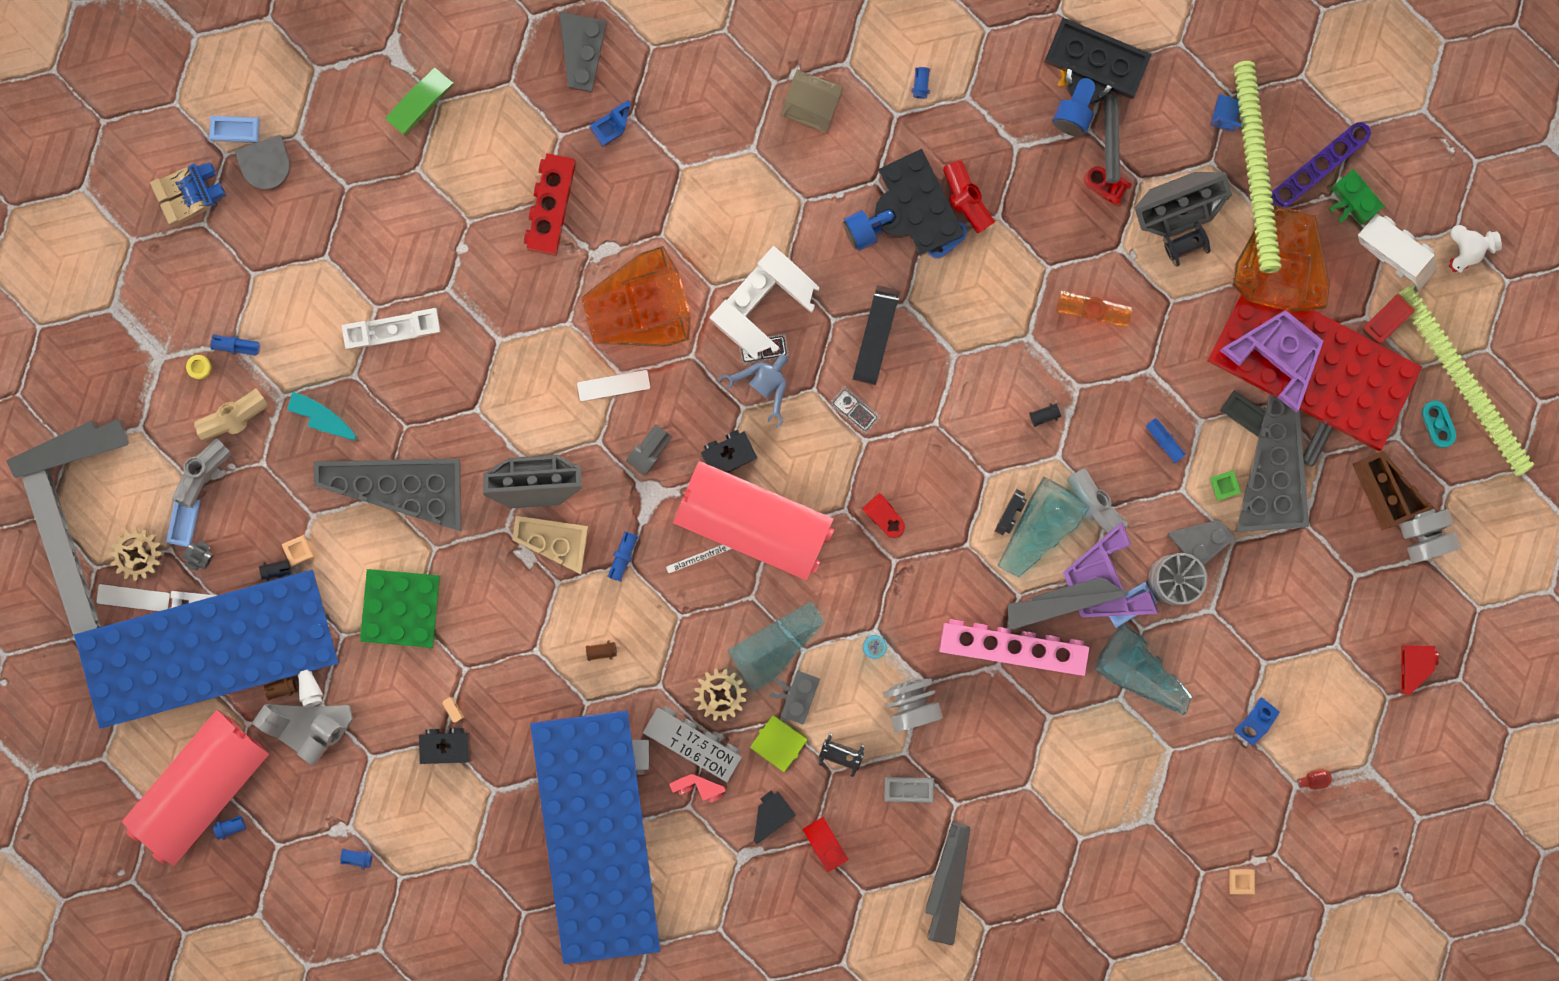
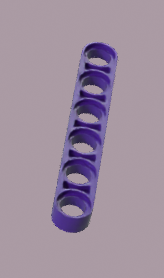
M1363 122L1353 124L1275 188L1270 197L1273 199L1271 205L1274 207L1273 213L1275 217L1366 143L1371 136L1369 126ZM1360 127L1364 129L1366 136L1363 140H1356L1353 137L1354 128ZM1341 142L1346 145L1347 153L1340 156L1335 153L1334 146L1336 143ZM1318 158H1325L1328 161L1329 166L1327 170L1321 171L1317 169L1316 160ZM1300 173L1309 175V185L1301 186L1297 181V176ZM1286 188L1290 190L1292 197L1289 201H1282L1279 198L1278 193L1280 189Z

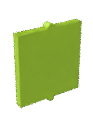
M773 715L765 727L759 730L760 734L750 748L785 772L794 758H798L799 751L808 739Z

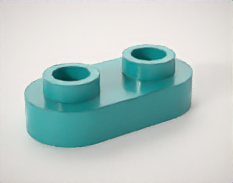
M1436 400L1426 403L1422 408L1421 416L1432 443L1439 448L1451 446L1456 440V431L1446 406ZM1431 409H1435L1437 411V416L1435 418L1430 416ZM1442 431L1446 434L1445 440L1439 439V432Z

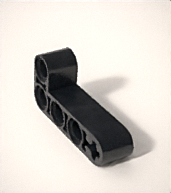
M879 285L876 286L852 380L876 386L900 291Z

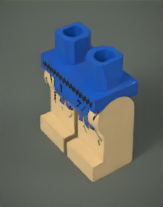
M209 162L199 166L194 163L169 176L150 182L158 202L162 203L160 206L169 225L176 227L208 209L218 206L216 202L226 196L224 188L220 183L211 187L207 184L206 180L217 175L212 163Z

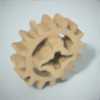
M133 528L132 534L129 530H124V537L117 535L118 543H111L110 545L115 551L109 553V556L115 558L110 563L111 566L119 567L116 573L121 574L125 572V579H129L133 575L134 581H139L140 575L144 579H148V572L155 574L157 571L154 566L162 565V562L157 559L159 556L164 555L163 552H158L157 550L162 544L153 542L157 536L152 534L148 537V530L145 529L140 534L138 528ZM137 538L133 544L129 546L124 545L127 541ZM147 544H149L151 548L152 555H150L147 551ZM127 550H138V553L145 558H135V556L131 555L132 553L128 552ZM121 554H123L125 557V565L122 562ZM140 564H148L145 568L136 571Z
M714 669L713 676L706 672L705 676L707 679L705 681L702 679L698 680L702 685L701 688L694 689V691L700 693L698 697L694 698V701H701L698 710L705 708L707 711L704 716L707 717L711 713L713 714L714 721L717 720L718 716H722V719L726 721L727 714L734 718L736 716L734 710L742 711L743 709L739 703L746 702V698L741 697V693L746 692V689L739 686L743 680L736 681L734 679L736 677L735 672L728 676L727 669H724L722 674H719V671ZM717 678L726 679L721 685L715 686L710 683V681ZM732 685L735 686L737 691L736 700L730 695ZM710 688L719 691L724 688L726 690L725 696H727L730 702L724 699L716 701V694ZM704 690L710 693L711 701L708 705L704 699ZM727 704L731 707L725 711L715 710L718 705Z

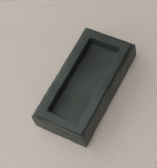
M1234 390L1219 411L1259 437L1265 411Z

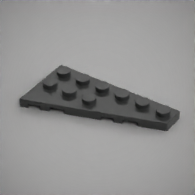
M1270 394L1235 532L1309 527L1300 410L1296 413L1280 399Z
M460 459L314 462V486L462 532Z

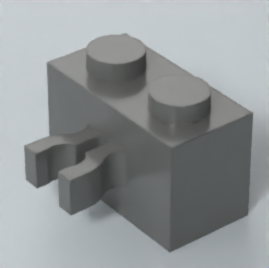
M797 670L792 686H787L783 681L776 679L774 683L781 685L782 689L789 691V694L782 692L779 694L770 693L771 697L786 699L781 717L804 725L820 678Z

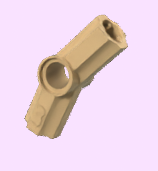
M255 388L238 401L227 402L219 407L216 413L195 421L194 427L198 437L203 441L225 432L236 434L247 426L249 419L267 408L268 404Z

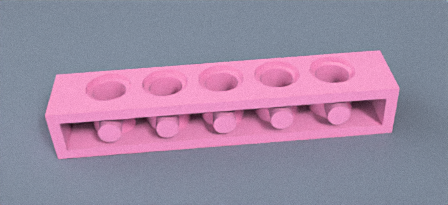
M949 619V624L943 623L939 652L1085 676L1089 647L1084 646V641L1070 639L1069 643L1060 642V637L1046 635L1045 639L1035 638L1036 633L1022 631L1021 635L1011 634L1012 630L1001 627L997 628V632L987 630L988 625L977 623L973 624V628L963 626L964 621ZM963 632H969L973 637V641L969 646H963L959 641V637ZM987 636H993L997 641V645L993 650H987L984 647L983 642ZM1011 640H1017L1021 645V649L1017 654H1012L1008 651V643ZM1035 644H1041L1045 649V653L1041 658H1036L1032 654V648ZM1060 648H1065L1069 653V657L1065 662H1060L1056 658V652Z

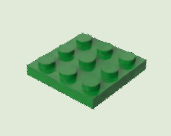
M367 569L360 642L434 648L440 575Z

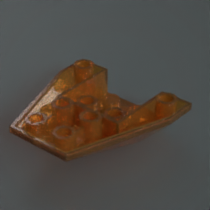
M1271 204L1274 207L1272 212L1275 214V218L1273 220L1276 221L1274 227L1277 228L1275 234L1278 236L1276 241L1279 243L1277 249L1280 251L1278 256L1281 258L1279 263L1282 268L1274 273H1263L1259 270L1261 265L1258 260L1260 257L1257 255L1259 250L1256 247L1259 243L1256 242V237L1258 236L1255 235V228L1235 263L1232 285L1248 301L1291 312L1326 308L1330 282L1316 215Z
M664 246L638 254L581 297L593 344L668 347L689 340L690 312L678 269Z

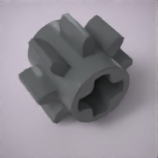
M198 541L197 545L190 543L183 555V559L188 561L185 566L194 571H198L199 568L205 570L214 555L209 552L211 546L202 541Z

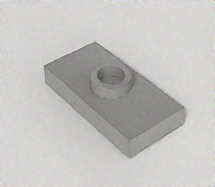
M885 777L884 802L933 803L934 778Z

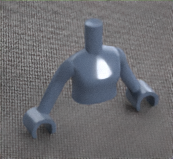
M781 353L773 365L758 362L734 375L725 374L719 377L718 383L724 377L730 380V384L726 388L728 389L733 386L734 382L744 379L757 371L749 384L768 399L774 390L777 389L773 413L769 416L768 422L773 416H776L780 420L776 428L782 425L783 417L780 414V409L786 388V380L780 371L788 362V357Z

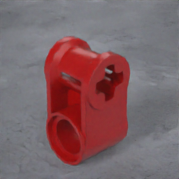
M1100 166L1092 167L1084 176V184L1088 189L1119 207L1122 204L1121 199L1125 192L1132 187V184L1120 177L1118 183H1108L1106 181V169ZM1096 172L1100 174L1102 178L1101 184H1094L1091 181V173Z
M880 492L861 508L887 536L898 538L904 533L905 524L902 518L894 511L892 505ZM890 521L893 523L900 522L897 533L894 530L888 531L890 528L888 523Z

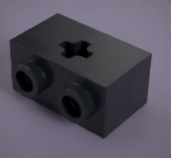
M739 430L725 436L727 440L719 444L716 440L703 446L705 450L701 452L706 464L726 473L757 459L745 431L740 433ZM725 447H728L729 450H735L732 453L733 458L730 460L727 457L722 458L721 456L724 453Z
M450 728L449 733H440V729H425V734L419 735L420 764L471 762L470 732L464 733V728ZM444 739H446V743H451V748H448L446 753L443 748H439V744L443 743Z

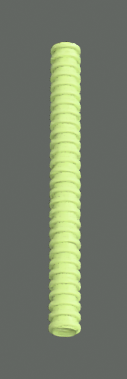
M1242 61L1234 65L1233 69L1236 71L1234 76L1237 78L1235 84L1237 85L1236 91L1238 92L1237 98L1239 99L1241 127L1244 128L1242 129V134L1245 135L1243 136V142H1245L1243 146L1246 149L1244 152L1247 157L1245 162L1248 164L1246 169L1249 171L1247 176L1250 178L1248 184L1251 185L1249 191L1252 192L1250 194V198L1253 200L1251 201V206L1254 207L1252 208V213L1255 214L1253 220L1256 221L1254 223L1256 228L1255 235L1258 236L1256 237V242L1259 243L1256 246L1259 250L1257 255L1260 257L1258 260L1261 265L1259 270L1263 273H1274L1279 271L1282 266L1279 263L1281 258L1278 256L1280 251L1277 249L1279 243L1276 241L1278 236L1275 234L1277 228L1274 227L1276 221L1273 220L1275 218V214L1272 212L1274 207L1271 205L1273 199L1270 198L1272 192L1269 191L1271 185L1269 184L1270 177H1268V163L1265 162L1267 161V156L1264 155L1267 151L1264 148L1266 145L1265 141H1263L1265 138L1262 133L1264 128L1261 126L1263 121L1260 119L1262 114L1259 112L1261 106L1258 105L1260 99L1257 98L1259 92L1256 91L1258 85L1256 84L1257 78L1255 77L1256 70H1254L1255 63Z
M1413 285L1408 286L1399 294L1416 309L1409 316V319L1412 318L1414 320L1412 323L1418 326L1416 328L1417 331H1421V336L1427 339L1425 340L1426 344L1429 343L1431 345L1429 347L1430 350L1433 349L1435 351L1434 356H1438V362H1442L1443 369L1446 368L1448 370L1446 373L1452 376L1451 381L1456 382L1455 387L1460 388L1459 393H1463L1464 400L1469 401L1468 406L1473 407L1472 412L1477 413L1476 418L1481 419L1480 424L1485 425V431L1490 432L1489 437L1494 438L1493 443L1498 444L1499 447L1497 449L1499 451L1502 450V456L1507 458L1506 462L1511 463L1510 468L1516 471L1514 474L1516 476L1524 474L1533 468L1534 463L1529 461V455L1526 456L1524 454L1526 451L1520 448L1521 443L1516 442V436L1513 437L1511 435L1513 433L1512 430L1509 431L1507 429L1509 426L1503 423L1504 418L1499 417L1500 412L1495 411V405L1490 404L1491 399L1486 398L1487 393L1482 392L1483 387L1478 386L1479 381L1474 380V374L1469 373L1470 368L1465 367L1466 362L1461 361L1460 358L1462 356L1460 354L1457 355V349L1452 347L1453 343L1448 342L1449 337L1444 336L1443 333L1445 331L1443 329L1440 330V324H1436V318H1432L1430 315L1432 312L1427 311L1426 308L1428 306L1426 304L1423 305V299H1419V293L1413 290L1415 287Z

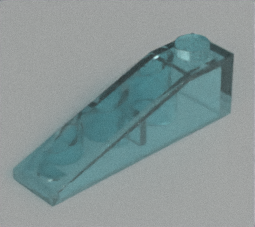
M1043 477L1031 496L998 563V567L1020 577L1038 562L1045 552L1051 547L1054 548L1058 545L1059 540L1069 532L1072 533L1078 527L1089 506L1064 486Z
M812 601L728 649L729 654L752 692L774 680L824 622Z
M1123 623L1100 652L1095 670L1112 683L1185 715L1192 696L1173 674H1167L1160 665L1162 660L1158 656L1153 657L1145 647L1147 642Z

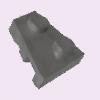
M1220 520L1171 531L1167 534L1183 553L1196 557L1203 565L1235 539Z

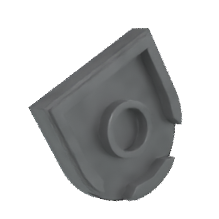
M281 135L235 150L244 178L255 188L273 190L281 186L286 180L291 165Z

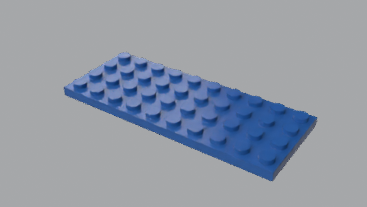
M313 570L74 634L99 729L298 675L304 670L313 671L339 663Z
M628 710L531 722L530 727L563 964L660 952L661 948Z

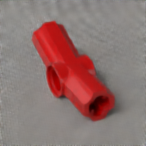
M955 161L944 166L943 172L952 192L950 195L952 207L959 213L963 212L977 234L991 226L995 220L981 201L982 194L980 189L974 183H971L963 161Z

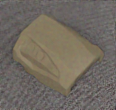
M797 69L781 116L827 133L842 87Z

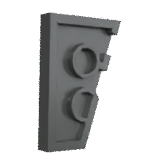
M559 12L568 87L593 93L607 21Z

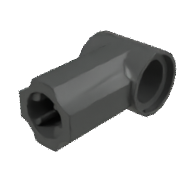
M655 424L643 442L634 448L626 462L646 476L657 462V457L671 440L672 436Z

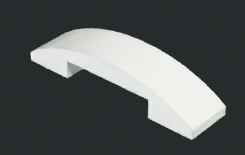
M437 308L368 322L361 321L342 325L345 349L399 342L441 332Z

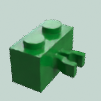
M1354 169L1330 188L1341 203L1334 204L1328 210L1332 213L1337 208L1341 209L1343 206L1347 208L1343 211V215L1337 219L1339 223L1343 222L1350 212L1359 224L1362 225L1385 207Z

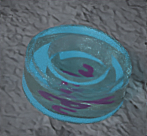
M871 635L864 640L862 649L868 658L879 659L886 653L887 644L881 636Z

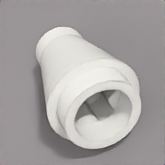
M301 671L298 674L299 702H302L303 707L321 704L323 694L312 671Z

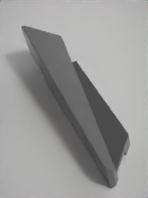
M116 419L102 427H99L96 421H89L6 461L13 476L17 478L127 446L129 440L123 420Z
M1099 577L1031 597L1032 601L1008 604L1009 628L1013 630L1122 598L1129 593L1127 590L1112 584L1106 578Z
M953 821L951 822L925 908L926 914L933 915L927 939L947 945H953L955 942L970 836L969 826Z

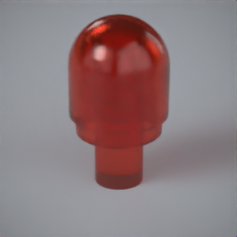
M1326 769L1310 771L1306 777L1297 779L1299 788L1309 786L1311 790L1326 788L1332 782L1331 773Z

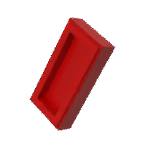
M1397 293L1363 328L1381 344L1416 309Z

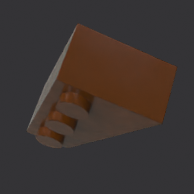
M1384 451L1352 464L1382 530L1392 528L1414 518L1417 514L1434 508L1430 502L1427 503L1418 493L1419 490L1408 482L1403 476V472Z

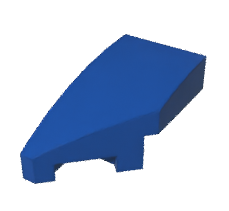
M629 100L612 109L611 113L590 125L589 128L602 147L623 135L631 104Z

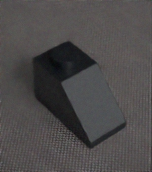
M771 790L760 798L762 803L758 807L754 835L756 845L796 816L779 791L773 793Z

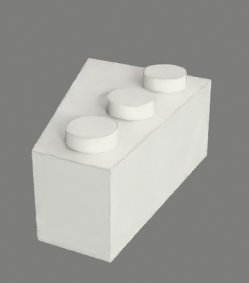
M1376 213L1358 234L1360 244L1380 261H1385L1397 270L1395 273L1400 278L1405 275L1413 281L1414 289L1419 292L1437 271L1434 251L1424 243L1422 245L1414 240L1415 237L1407 230L1401 231L1395 227V222L1389 217H1381Z

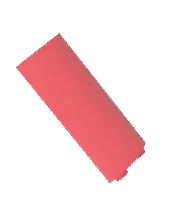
M701 461L696 466L673 521L678 526L804 580L808 579L811 572L816 573L821 560L817 559L823 542L829 543L834 529L830 528L833 518Z
M216 710L123 819L122 823L128 829L126 834L135 841L140 840L153 851L152 856L163 864L166 861L175 866L267 758L269 753L257 740L244 733L234 720Z

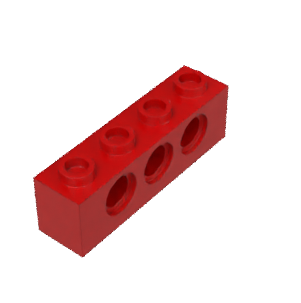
M546 153L545 159L540 160L538 173H541L542 176L540 183L536 182L533 195L537 197L536 205L530 208L529 220L532 221L530 230L526 229L524 244H527L528 251L557 256L576 167V161L573 158ZM553 175L561 178L559 185L555 187L548 185V179ZM545 200H555V207L552 210H545L543 208ZM543 222L551 225L550 231L546 234L538 232V226Z

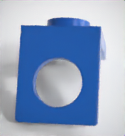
M1219 94L1210 125L1229 132H1234L1241 128L1242 124L1237 122L1240 108L1238 105L1239 100Z
M1260 697L1249 715L1234 731L1253 746L1268 732L1280 712L1264 698ZM1244 727H1251L1256 732V735H1248L1244 731Z

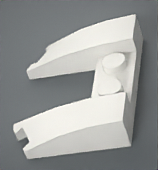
M775 246L757 263L758 266L729 299H725L709 317L711 323L755 360L759 359L758 352L771 348L773 353L779 350V347L746 318L773 286L778 284L811 313L815 307L814 304L810 303L813 290L819 291V286Z

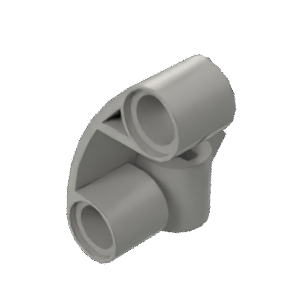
M264 704L252 721V724L266 734L278 738L297 751V755L303 760L315 766L329 745H334L339 741L352 723L353 717L350 705L303 707Z

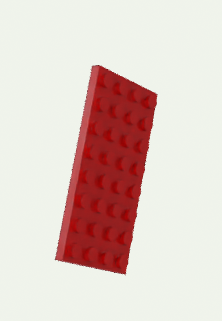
M1250 277L1207 361L1277 398L1292 380L1255 349L1251 351L1240 366L1220 350L1286 310L1323 340L1299 410L1380 452L1422 366Z

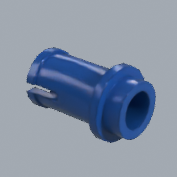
M915 68L914 88L911 89L914 98L926 99L928 94H930L928 89L929 68Z
M239 815L222 823L218 821L217 825L213 826V830L218 840L221 838L226 840L227 836L242 830L244 831L246 827L242 816Z
M343 848L340 864L359 866L362 870H365V868L371 867L372 854L368 853L367 850L358 852Z

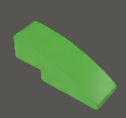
M434 68L415 85L385 119L406 137L417 123L423 120L451 88L453 82Z

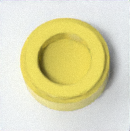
M194 355L187 361L186 370L192 378L202 380L210 375L212 365L205 356Z

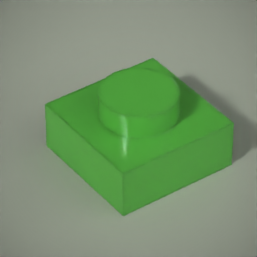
M1234 470L1209 478L1217 501L1241 493Z

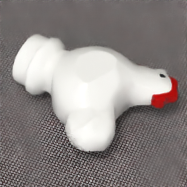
M1462 225L1453 227L1450 234L1451 238L1458 244L1459 256L1455 259H1450L1449 268L1453 272L1458 271L1462 273L1463 269H1467L1469 265L1482 261L1487 250L1491 253L1500 251L1502 249V242L1497 231H1489L1483 237L1480 233L1469 231Z

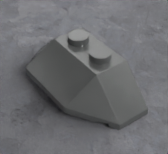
M1193 172L1149 189L1134 208L1141 230L1163 237L1164 235L1171 237L1194 228L1195 222L1202 225L1212 221L1222 209L1226 200H1229L1232 196L1225 172Z
M558 455L508 458L496 465L492 470L483 473L484 496L509 508L560 505L582 489L581 467Z

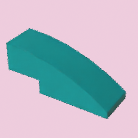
M292 392L287 410L309 417L308 427L356 442L358 441L359 437L337 414L306 396Z

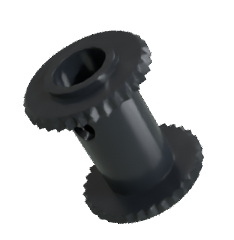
M1194 223L1195 231L1171 240L1168 235H1164L1163 241L1166 253L1176 267L1180 266L1179 258L1203 248L1206 254L1210 253V242L1200 223Z
M829 733L823 743L818 764L822 766L825 759L852 769L850 776L854 777L861 765L865 746L861 744L859 751L831 741L833 734ZM849 754L853 756L851 761L846 760Z

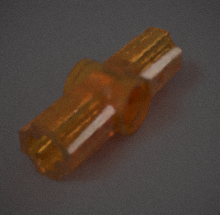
M1061 291L1056 312L1086 318L1089 321H1099L1127 328L1132 307L1104 301L1098 297L1091 298ZM1091 303L1097 304L1100 307V314H1090L1088 305Z

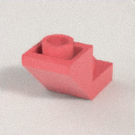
M693 773L669 783L672 792L678 791L680 795L692 790V784L696 783L703 801L708 799L710 803L723 798L722 793L726 791L724 785Z

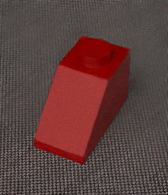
M1401 645V694H1411L1435 671V666L1439 664V652L1435 651V646Z
M824 817L803 828L805 835L827 872L832 871L849 860Z

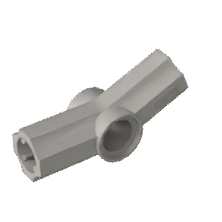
M217 438L197 457L189 458L184 463V474L172 497L173 501L187 508H192L203 485L211 479L212 472L232 454ZM202 467L200 473L193 475L197 468Z
M1085 468L1068 478V483L1080 500L1079 510L1086 519L1095 520L1107 533H1110L1120 523H1123L1125 528L1127 527L1128 522L1111 506L1112 503L1108 494L1097 488Z

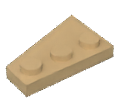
M516 516L513 541L582 575L588 526Z

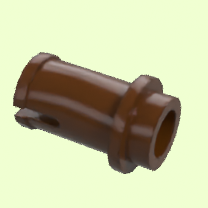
M608 640L605 644L587 645V660L603 658L613 660V657H617L616 643Z
M287 677L283 681L264 685V691L267 690L265 692L266 698L271 700L287 694L292 696L294 692H297L295 680Z

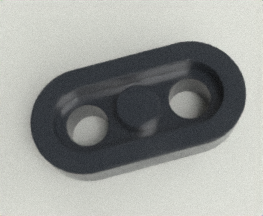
M1018 489L1015 490L994 532L1002 536L1005 532L1010 534L1016 523L1013 520L1016 511L1021 512L1027 502V499L1023 498L1024 492Z

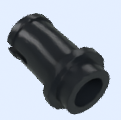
M1049 403L1048 407L1029 412L1034 427L1052 420L1056 422L1058 421L1057 418L1062 417L1057 403L1053 405Z
M288 559L270 564L263 562V565L259 566L262 580L267 579V581H270V578L291 575Z

